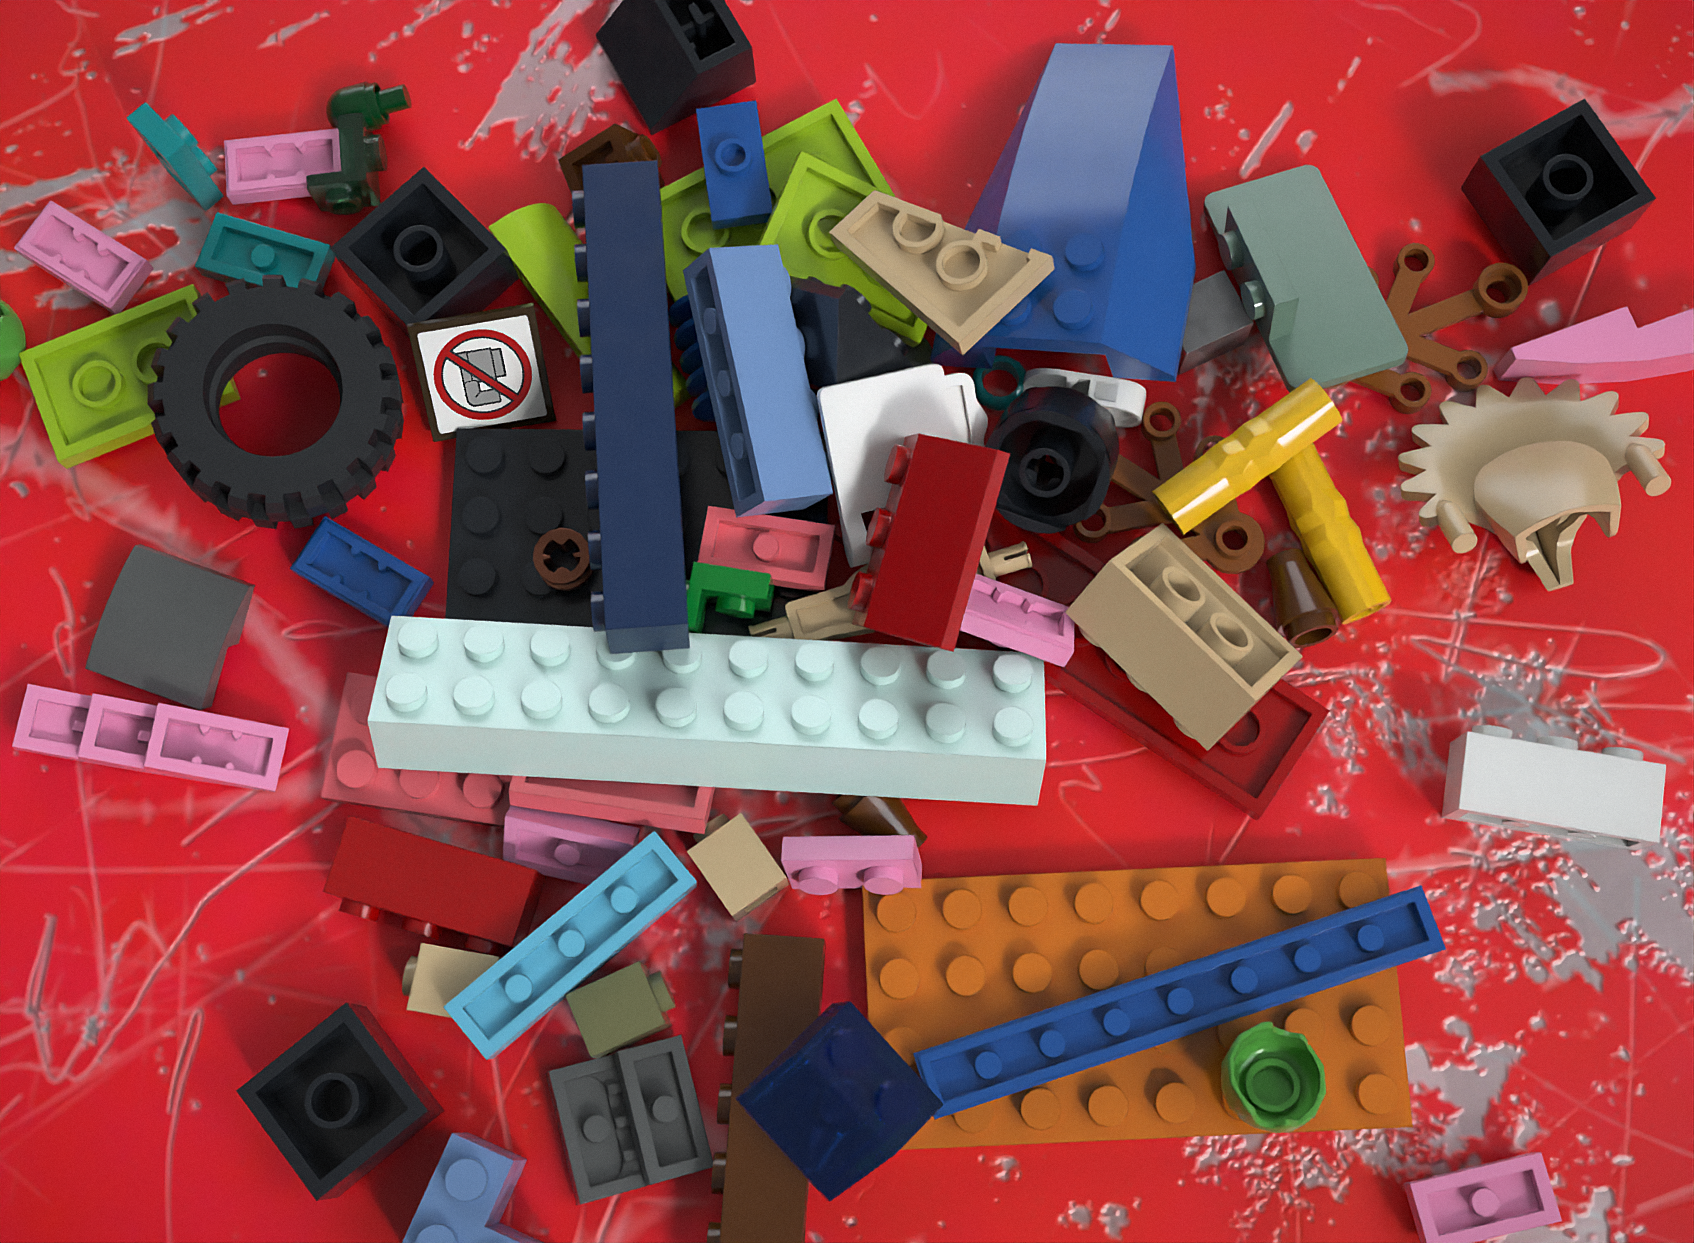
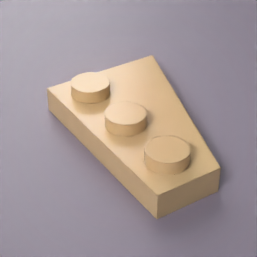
M876 190L829 232L834 245L962 355L1055 269L1051 255L1032 248L1027 253L1002 244L1000 236L981 229L973 233L943 222L941 214Z

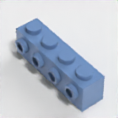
M778 244L707 249L683 270L736 518L803 510L833 494L829 458L823 449L817 422L819 413L818 401L815 393L810 389L803 359L805 354L804 338L801 331L796 327L791 305V279L789 273L783 267Z

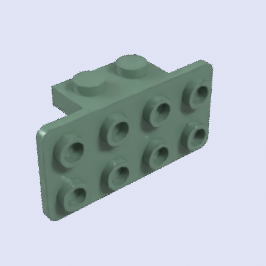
M1303 165L1212 192L1205 197L1203 210L1218 241L1223 264L1227 270L1232 271L1241 290L1245 311L1251 320H1255L1289 392H1292L1310 378L1314 379L1323 389L1393 368L1405 362L1408 354V345L1317 167Z

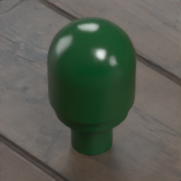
M365 81L335 91L328 99L326 114L329 123L334 129L344 128L349 136H355L381 129L382 125L389 123L390 113L411 108V99L404 84L381 90L376 82L369 84Z

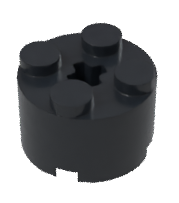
M1035 386L1028 388L1012 401L1000 416L985 445L987 448L1010 453L995 507L999 513L1010 523L1022 529L1049 534L1064 531L1067 526L1082 520L1085 521L1094 515L1105 499L1119 457L1116 423L1111 412L1088 395L1060 386ZM1046 455L1056 458V464L1045 461Z

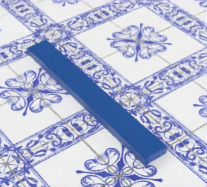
M1422 885L913 1053L935 1120L1445 950L1446 948Z

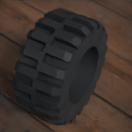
M263 275V287L248 289L244 278L225 283L229 295L214 302L207 292L192 302L197 315L190 322H186L183 318L177 316L166 331L172 341L169 349H156L151 368L157 375V381L147 385L148 405L155 414V420L151 422L156 439L167 454L166 458L190 489L205 503L211 502L222 514L237 521L242 517L253 520L257 527L276 529L278 522H291L294 528L313 526L312 517L329 512L333 519L349 511L346 503L356 495L365 499L377 487L375 477L381 470L388 472L396 457L394 445L396 439L402 438L404 424L402 403L404 402L391 350L385 346L379 328L369 316L361 317L357 313L355 303L340 292L333 294L332 297L324 295L321 283L302 278L299 281L298 288L289 287L286 285L283 275ZM277 353L304 355L325 365L338 385L340 409L333 425L316 443L297 453L271 457L246 452L227 436L219 416L221 397L228 382L245 365L260 357Z

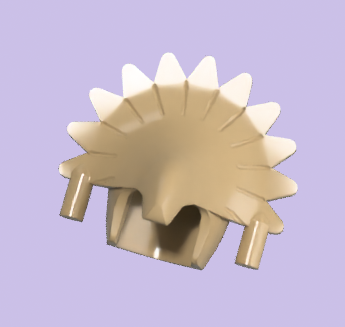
M1531 377L1521 378L1510 397L1488 385H1480L1476 390V408L1452 401L1442 402L1439 405L1440 418L1444 424L1415 425L1412 428V439L1422 448L1404 452L1398 457L1400 470L1417 475L1401 484V497L1408 501L1427 502L1419 511V522L1422 526L1431 527L1439 525L1451 548L1456 553H1466L1477 544V536L1469 523L1489 530L1499 537L1504 546L1519 563L1529 562L1548 592L1574 583L1571 548L1576 532L1587 515L1596 520L1607 537L1616 535L1621 513V499L1617 481L1625 473L1632 471L1643 489L1650 496H1658L1666 492L1671 486L1672 481L1657 460L1664 456V441L1655 438L1639 437L1649 427L1648 414L1645 412H1633L1615 415L1619 406V394L1614 391L1604 392L1581 401L1579 382L1575 379L1564 381L1547 395L1544 394L1536 381Z

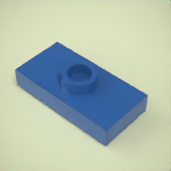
M756 100L696 109L713 230L768 222L772 213V203Z
M324 516L290 567L298 576L388 629L391 616L412 617L434 584L429 576Z

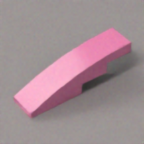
M1626 306L1512 347L1493 370L1500 381L1518 382L1521 378L1531 377L1536 383L1558 385L1568 379H1575L1579 384L1627 382L1694 370V308L1637 328Z
M28 684L12 747L15 750L121 769L275 792L289 728L158 703V706L94 693L92 696Z

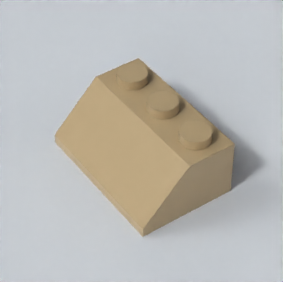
M1163 523L1109 560L1065 611L1079 626L1082 635L1090 643L1101 647L1125 670L1128 679L1136 688L1152 696L1173 717L1174 723L1179 730L1188 737L1196 739L1207 751L1303 657Z

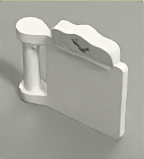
M927 364L825 386L818 390V406L840 516L844 550L849 566L855 567L870 562L874 547L866 545L868 530L865 529L861 513L873 511L877 507L885 508L892 484L884 482V473L889 455L895 444L903 446L906 436L920 433L985 447L984 436L988 425V418L983 408L977 402L973 379L968 374L951 373L944 375V370L939 364Z

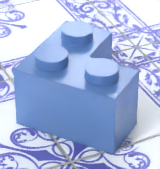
M452 1133L402 1243H544L500 1223L527 1159L471 1133Z

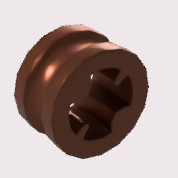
M558 528L550 530L540 537L534 547L533 561L535 568L545 583L555 590L571 591L578 589L588 582L593 573V570L590 568L588 543L580 533L572 529ZM573 547L580 550V552L573 554L578 565L571 572L564 567H560L554 573L548 570L549 567L555 566L550 555L557 548L565 553L569 552Z

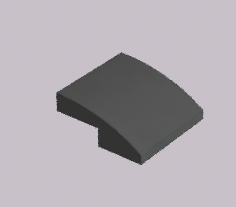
M141 544L135 545L107 601L85 669L198 710L211 707L227 649L230 646L239 644L255 585Z
M681 1035L621 1050L609 1056L551 1070L545 1074L576 1206L713 1167V1159Z

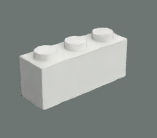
M1491 725L1473 726L1472 732L1467 731L1450 742L1442 818L1634 851L1659 843L1666 765L1643 761L1644 753L1639 750L1607 747L1602 749V754L1578 750L1577 741L1557 736L1538 737L1537 743L1512 739V730Z

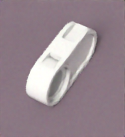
M1051 368L1032 369L1024 375L1023 392L1035 386L1071 388L1088 395L1098 404L1108 409L1114 417L1116 428H1130L1142 423L1147 392L1138 383L1121 378Z

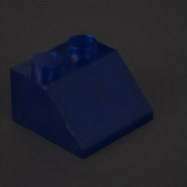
M850 1001L832 1003L735 1098L738 1104L829 1202L894 1156L944 1105Z

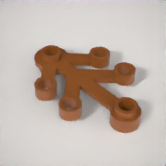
M1420 243L1408 244L1401 249L1393 263V272L1396 277L1386 300V304L1408 345L1406 359L1445 374L1447 383L1456 391H1473L1487 376L1488 364L1485 358L1476 351L1464 350L1460 352L1426 339L1423 336L1479 314H1484L1491 318H1504L1511 315L1527 295V279L1517 267L1508 263H1495L1483 270L1474 283L1472 290L1408 314L1420 283L1426 280L1435 264L1434 255L1427 246ZM1407 257L1417 258L1422 263L1423 270H1410L1405 265L1404 259ZM1368 266L1377 286H1379L1376 272ZM1490 288L1499 290L1504 295L1505 302L1498 303L1492 300L1487 295L1486 290ZM1465 363L1473 367L1476 378L1466 379L1462 377L1457 371V365ZM1386 369L1350 380L1353 383L1389 396L1393 408L1403 414H1414L1420 411L1430 399L1432 391L1428 379L1416 372H1407L1401 375ZM1346 381L1323 389H1338L1346 385L1350 381ZM1404 385L1415 387L1420 394V400L1409 401L1405 399L1401 394L1400 387Z
M1167 402L1153 403L1146 409L1141 423L1142 434L1151 443L1158 478L1119 454L1111 481L1142 501L1114 507H1107L1102 503L1095 513L1103 520L1104 527L1101 530L1089 531L1083 527L1081 521L1072 525L1075 535L1081 541L1098 543L1108 534L1157 526L1162 523H1172L1155 499L1152 491L1183 470L1176 438L1181 424V416L1175 406ZM1155 415L1166 416L1170 420L1172 428L1167 431H1157L1151 426L1150 418ZM1217 435L1204 438L1196 448L1193 462L1203 455L1204 450L1212 448L1216 443L1225 438ZM1050 456L1051 460L1056 464V458ZM1236 498L1192 528L1190 532L1196 536L1180 539L1202 561H1207L1214 569L1226 574H1239L1251 569L1260 559L1265 544L1261 527L1252 517L1238 511ZM1226 532L1238 533L1243 538L1244 547L1239 550L1227 548L1223 543L1222 535ZM1143 536L1134 539L1129 546H1131L1133 543L1138 541Z

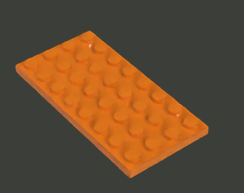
M1386 858L921 879V888L903 887L902 891L889 895L872 893L862 885L874 1151L1270 1134L1273 1132L1254 1128L1242 1121L1229 1108L1221 1091V1063L1233 1041L1244 1031L1267 1021L1273 1022L1274 1027L1305 1035L1308 1044L1311 1045L1324 1065L1326 1095L1316 1116L1302 1127L1289 1133L1413 1127L1397 966L935 1120L913 1053L1389 896Z

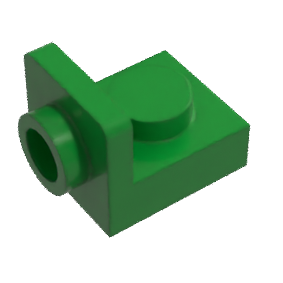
M693 562L691 578L686 580L689 633L702 634L708 602L716 604V612L738 618H753L755 610L770 612L775 589L771 574Z

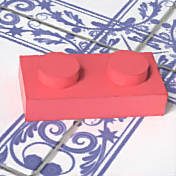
M708 506L698 562L771 574L775 586L819 593L826 590L836 533L835 525L765 514L736 518L735 510Z

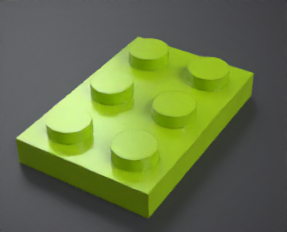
M801 150L794 160L758 245L778 244L783 267L786 268L789 276L802 279L812 276L824 284L837 287L847 284L853 287L870 303L872 309L868 314L878 326L888 329L905 344L914 348L920 344L928 325L834 245L829 233L874 190L889 196L892 195Z
M193 284L19 353L57 461L66 469L155 434L151 422L155 420V414L148 405L147 385L156 382L157 375L151 368V364L157 348L169 349L172 341L166 331L177 316L183 318L186 322H190L197 315L192 302L200 298L201 294ZM233 377L223 391L219 407L241 399Z

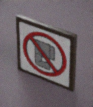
M533 303L407 324L433 442L456 438L457 428L512 429L556 421Z

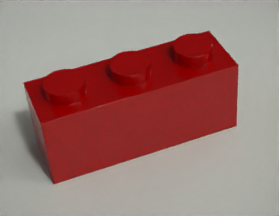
M349 815L323 892L342 899L339 908L341 912L377 922L382 910L404 917L401 926L402 930L439 940L442 929H447L467 935L463 948L486 955L502 957L504 947L513 949L528 936L546 876L536 869Z

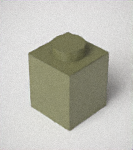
M640 961L565 995L592 1058L608 1056L671 1027L672 1025L666 1011L676 1007L670 988L661 970L650 974L647 966Z

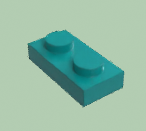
M145 102L127 117V120L166 171L205 211L224 197L210 178L217 171V168L197 146L198 141L175 115L171 114L163 120Z
M217 212L195 267L202 276L225 283L244 278L248 289L263 287V275H283L286 285L289 287L298 288L299 281L305 278L321 283L322 288H324L336 256L329 244Z

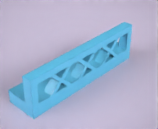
M653 831L448 1002L444 1009L486 1060L494 1059L565 999L566 994L578 988L697 887V881L659 835Z

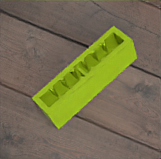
M547 203L528 205L507 214L488 227L490 233L507 249L519 279L579 360L580 355L592 354L591 337H580L577 314V299L589 298L588 282L577 281L575 266V244L583 243L557 208ZM672 362L674 405L677 408L693 396L689 395L685 383L687 380Z

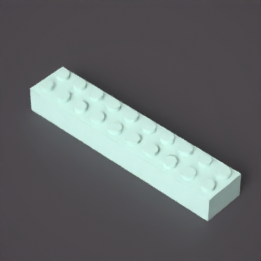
M391 616L368 716V726L378 768L1037 806L1046 764L1044 660L1022 652L955 648L954 652L925 646L689 633V649L610 654L606 632H594L593 627Z

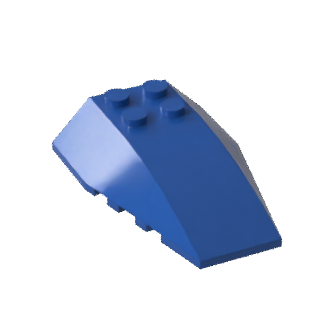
M1055 44L964 228L973 233L981 229L1000 236L1002 244L1027 253L1032 248L1051 255L1055 269L964 355L960 354L936 333L930 358L932 364L992 369L996 348L1099 354L1106 356L1113 378L1176 382L1196 263L1192 243L1191 213L1187 193L1186 163L1181 132V112L1173 45Z

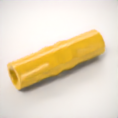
M1310 378L1264 412L1244 423L1232 435L1216 443L1204 455L1153 490L1152 493L1172 523L1184 535L1234 498L1250 490L1261 479L1275 472L1290 458L1343 421L1342 417L1327 393L1314 379Z
M1311 443L1285 462L1275 472L1269 474V477L1286 509L1292 530L1300 538L1305 557L1313 565L1326 593L1339 611L1338 617L1341 624L1344 625L1379 611L1389 605L1392 600L1364 546L1360 528L1349 515L1346 500L1336 489L1314 443Z

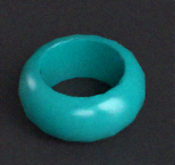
M996 355L992 369L976 368L973 372L972 379L975 385L976 399L981 405L990 410L1004 411L1023 392L1026 370L1020 362L1012 357ZM1004 370L1012 374L1016 379L1017 388L1007 396H994L987 392L982 380L991 371Z

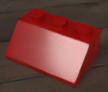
M920 433L906 436L903 446L899 444L893 446L884 473V482L892 484L885 509L878 507L875 509L866 536V545L874 547L867 572L858 571L848 598V609L855 611L852 621L853 625L922 645L954 652L1010 453Z

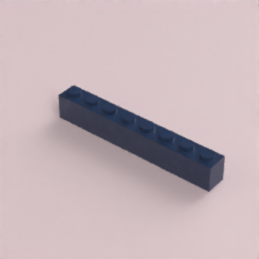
M658 161L582 165L583 190L572 191V206L575 229L585 228L586 244H575L574 249L577 281L588 282L589 298L577 299V314L580 337H591L592 354L580 355V375L583 394H594V412H583L582 421L585 451H596L597 470L585 471V485L588 510L599 509L600 530L588 531V549L591 570H602L603 591L591 592L594 632H606L610 654L689 649V621Z

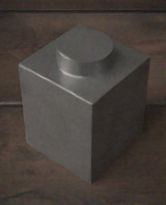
M1225 270L1193 284L1178 375L1244 345L1254 322L1248 317L1244 305Z

